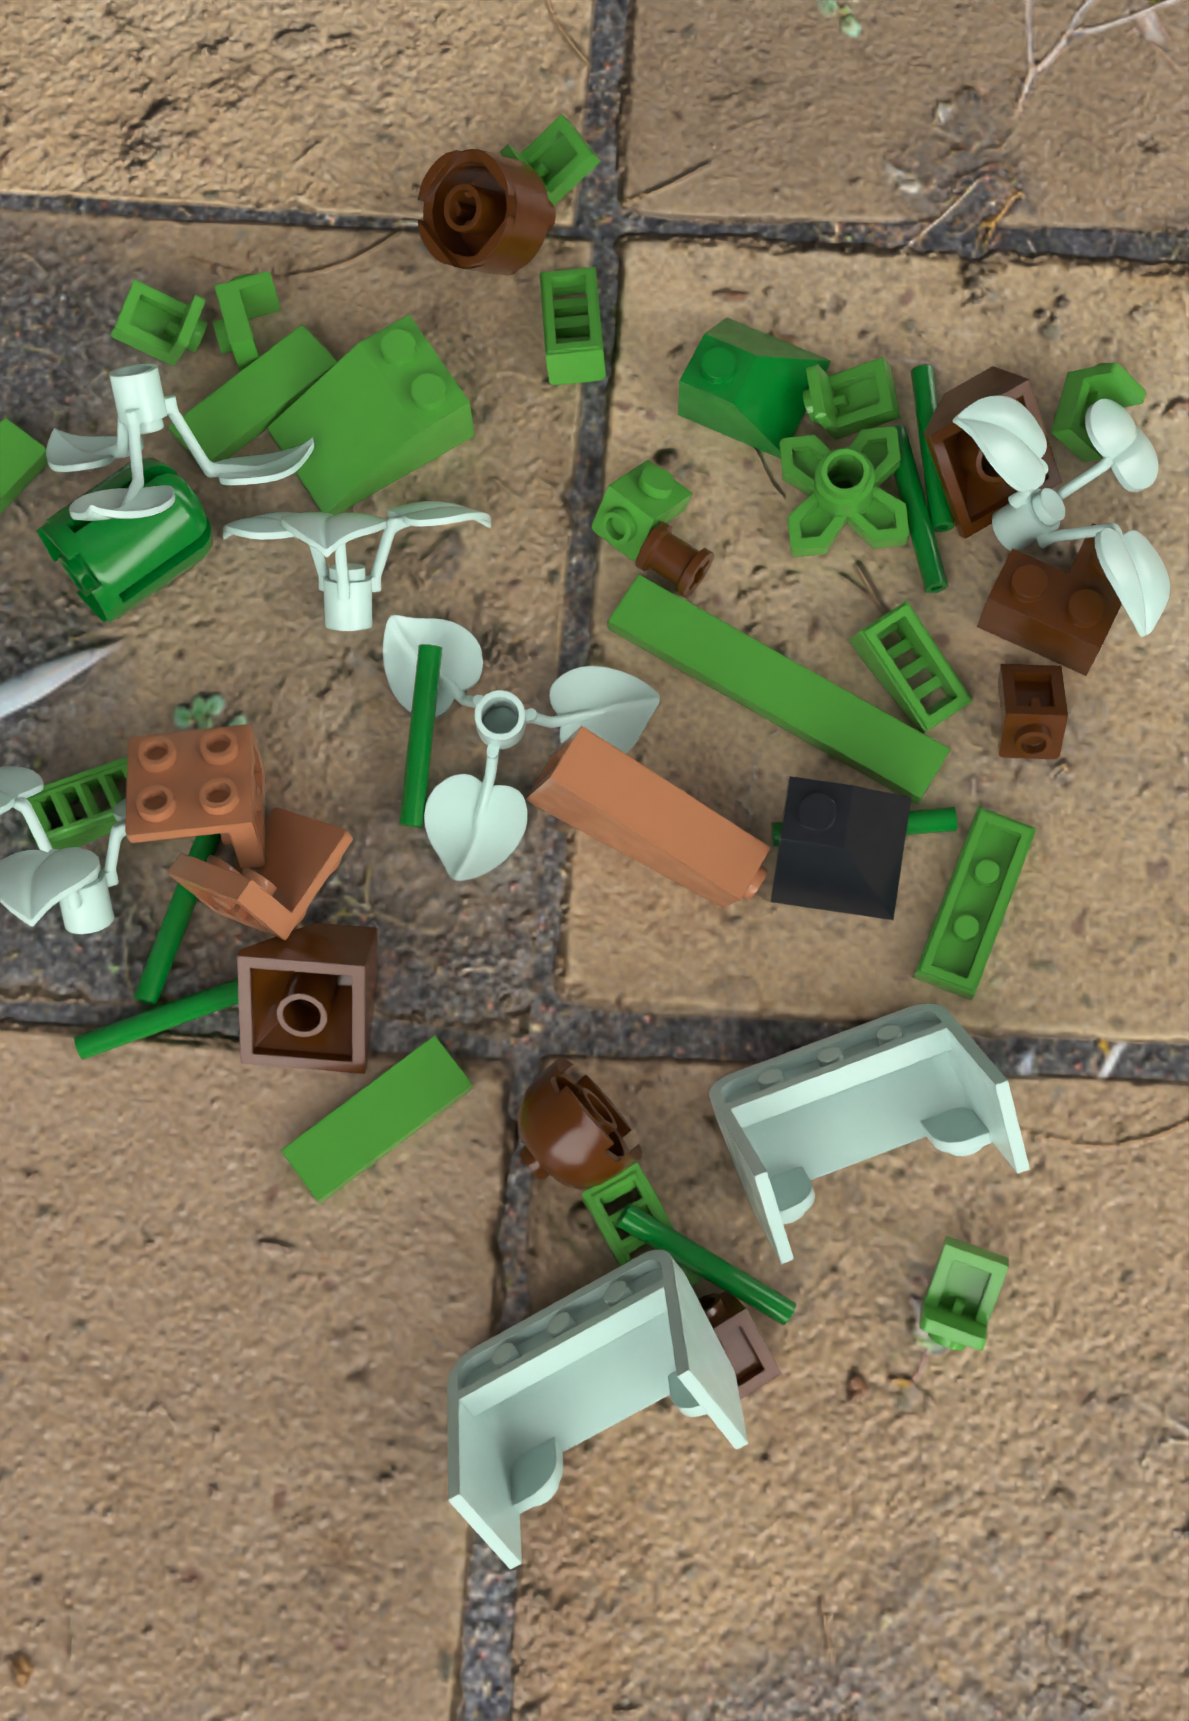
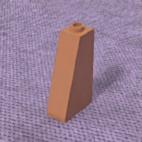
M583 726L579 727L555 749L525 798L526 801L722 908L740 901L742 897L746 900L752 898L764 881L768 871L761 864L771 847Z

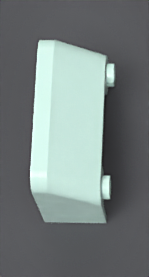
M937 1004L914 1005L736 1071L718 1080L709 1091L717 1122L752 1211L781 1264L794 1260L783 1224L795 1222L804 1215L815 1201V1192L811 1180L924 1137H927L936 1149L955 1156L971 1155L979 1151L983 1146L993 1143L1017 1174L1030 1169L1008 1080L945 1007Z
M652 1250L646 1252L472 1348L457 1361L449 1374L447 1381L448 1501L510 1570L522 1564L520 1514L532 1507L546 1503L554 1496L563 1474V1452L670 1395L674 1405L685 1416L698 1417L709 1415L736 1450L748 1444L735 1371L685 1273L667 1251Z

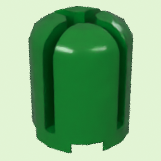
M153 457L142 458L144 487L172 486L175 492V502L167 510L152 516L136 519L111 518L107 520L84 521L75 520L70 516L69 507L73 503L71 502L46 519V524L36 530L54 563L59 560L68 576L78 587L79 590L76 593L103 623L106 621L111 623L116 618L120 619L205 559L213 545L209 518L206 516L205 509L195 492L184 479L177 475L175 470ZM131 462L83 495L101 490L129 488L132 481Z

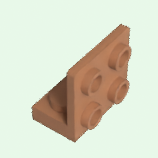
M243 724L131 737L128 740L125 833L128 841L137 843L220 833L224 846H234L241 869L265 866L264 766L252 725Z
M276 807L265 820V866L241 869L238 861L232 867L213 855H209L206 861H202L180 853L167 874L215 913L286 941L294 927L306 915L308 906L328 876L339 866L342 855L352 842L353 837L343 828Z

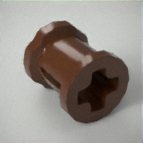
M662 521L646 538L635 561V566L644 572L649 569L657 572L677 585V593L687 598L696 590L712 564L714 553L707 548L699 551L673 535L672 526Z

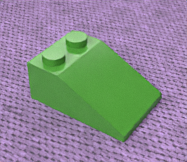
M410 315L403 317L359 342L267 427L269 434L280 451L300 446L313 437L314 449L295 474L320 512L332 515L343 512L475 436L469 400Z

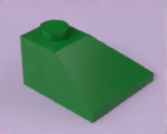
M726 317L704 333L679 380L678 415L780 458L781 439L795 436L807 412L803 400V391L809 389L806 368L818 364L827 373L831 361Z

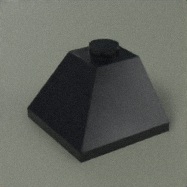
M790 776L787 784L770 902L894 920L911 797L854 785Z

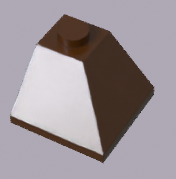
M994 366L944 393L924 432L959 536L964 539L992 524L993 514L1009 503L1008 497L1018 491L1011 487L995 471L974 439L952 422L957 414L972 403L989 396H1006L1015 399L1029 410L1041 427L1047 441V449L1042 459L1048 465V472L1045 475L1044 483L1039 489H1052L1062 483L1030 380Z
M313 923L293 930L286 941L273 937L240 949L237 955L241 1064L365 1074L368 1064L377 989L378 928Z

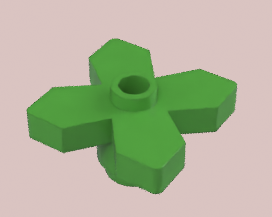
M886 426L861 429L849 448H840L833 451L815 435L781 439L780 460L782 478L785 482L809 496L787 517L790 553L793 557L827 554L846 524L873 549L904 546L907 544L909 526L906 504L879 488L900 467L901 457L896 427Z

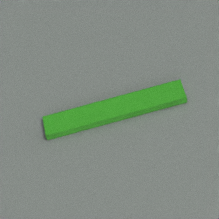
M639 574L608 620V630L897 794L911 797V801L919 805L951 750Z

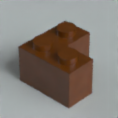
M1095 537L1084 539L1068 573L1012 548L987 598L977 627L1087 676L1122 605L1097 557Z

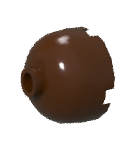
M558 1058L526 1089L518 1109V1130L525 1146L519 1153L526 1166L539 1179L545 1180L551 1175L565 1186L589 1189L606 1183L637 1163L642 1158V1150L638 1144L629 1151L623 1137L632 1129L598 1085L587 1075L576 1082L565 1073L574 1064L567 1059Z

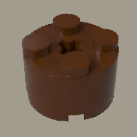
M479 149L454 150L445 153L434 162L420 186L418 200L424 201L423 220H418L421 239L434 258L443 264L495 275H513L535 257L543 244L546 233L555 224V207L548 199L547 191L541 178L532 167L515 158Z

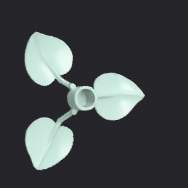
M135 364L115 369L109 373L118 415L117 436H78L54 428L47 444L46 457L48 465L53 471L72 472L103 467L112 463L115 459L130 456L132 481L129 488L101 490L83 495L70 505L69 511L70 516L75 520L136 519L161 513L175 502V492L172 486L144 487L142 450L145 446L140 435L163 429L162 418L167 416V414L205 476L211 478L219 477L220 484L222 485L259 484L286 478L295 473L306 462L314 449V441L312 437L300 446L279 452L211 462L179 412L176 396L164 397L158 366L156 364Z
M989 396L972 403L957 414L952 422L974 439L995 471L1011 487L1018 490L1008 497L1009 503L993 514L992 526L1000 543L1009 551L1012 548L1022 551L1037 541L1041 548H1046L1054 542L1095 537V549L1101 567L1133 622L1140 638L1151 633L1169 600L1170 581L1163 561L1150 542L1135 530L1123 534L1120 527L1115 523L1057 530L1060 526V521L1065 517V507L1062 500L1104 473L1110 467L1120 484L1129 492H1140L1154 483L1158 474V459L1155 449L1148 437L1141 429L1135 426L1130 414L1120 404L1110 399H1100L1090 405L1085 415L1086 430L1093 446L1104 458L1057 491H1053L1050 488L1039 489L1044 483L1045 475L1048 472V465L1042 459L1047 449V441L1036 419L1021 403L1006 396Z
M422 501L388 508V520L364 513H338L332 515L323 512H271L225 524L223 527V538L226 539L231 535L260 540L295 537L307 543L318 573L319 590L324 591L325 627L339 631H356L373 626L372 592L381 591V576L397 531L409 526H436L466 520H475L490 528L491 516L478 510L443 501ZM384 529L371 574L366 576L364 565L347 563L345 543ZM335 552L336 564L329 566L328 571L324 556L328 557L331 553Z
M392 615L386 624L383 639V662L389 686L398 702L411 712L418 645L430 644L440 646L443 649L435 718L445 714L451 707L454 699L463 706L475 708V723L478 735L488 745L483 782L468 774L453 775L446 778L433 789L425 805L424 822L428 839L441 859L449 877L455 881L477 878L498 867L515 851L525 834L527 807L524 796L520 791L511 786L494 785L500 749H507L516 745L525 733L526 724L533 723L547 728L560 727L561 744L579 727L583 726L627 754L639 740L660 702V695L644 681L628 673L599 666H585L572 669L562 674L552 684L549 698L557 716L540 714L532 708L524 710V706L519 698L507 691L497 690L484 696H470L463 691L477 684L483 670L482 650L471 632L454 622L434 618H411Z
M0 767V815L12 807L20 811L40 849L17 852L0 860V903L32 927L57 902L60 904L65 929L71 933L88 934L108 927L114 921L108 887L119 883L116 868L120 844L123 837L126 836V798L113 809L114 818L118 823L114 824L110 830L105 867L101 869L99 857L88 849L71 847L59 850L52 848L31 803L26 799L43 790L44 784L40 775L24 767Z

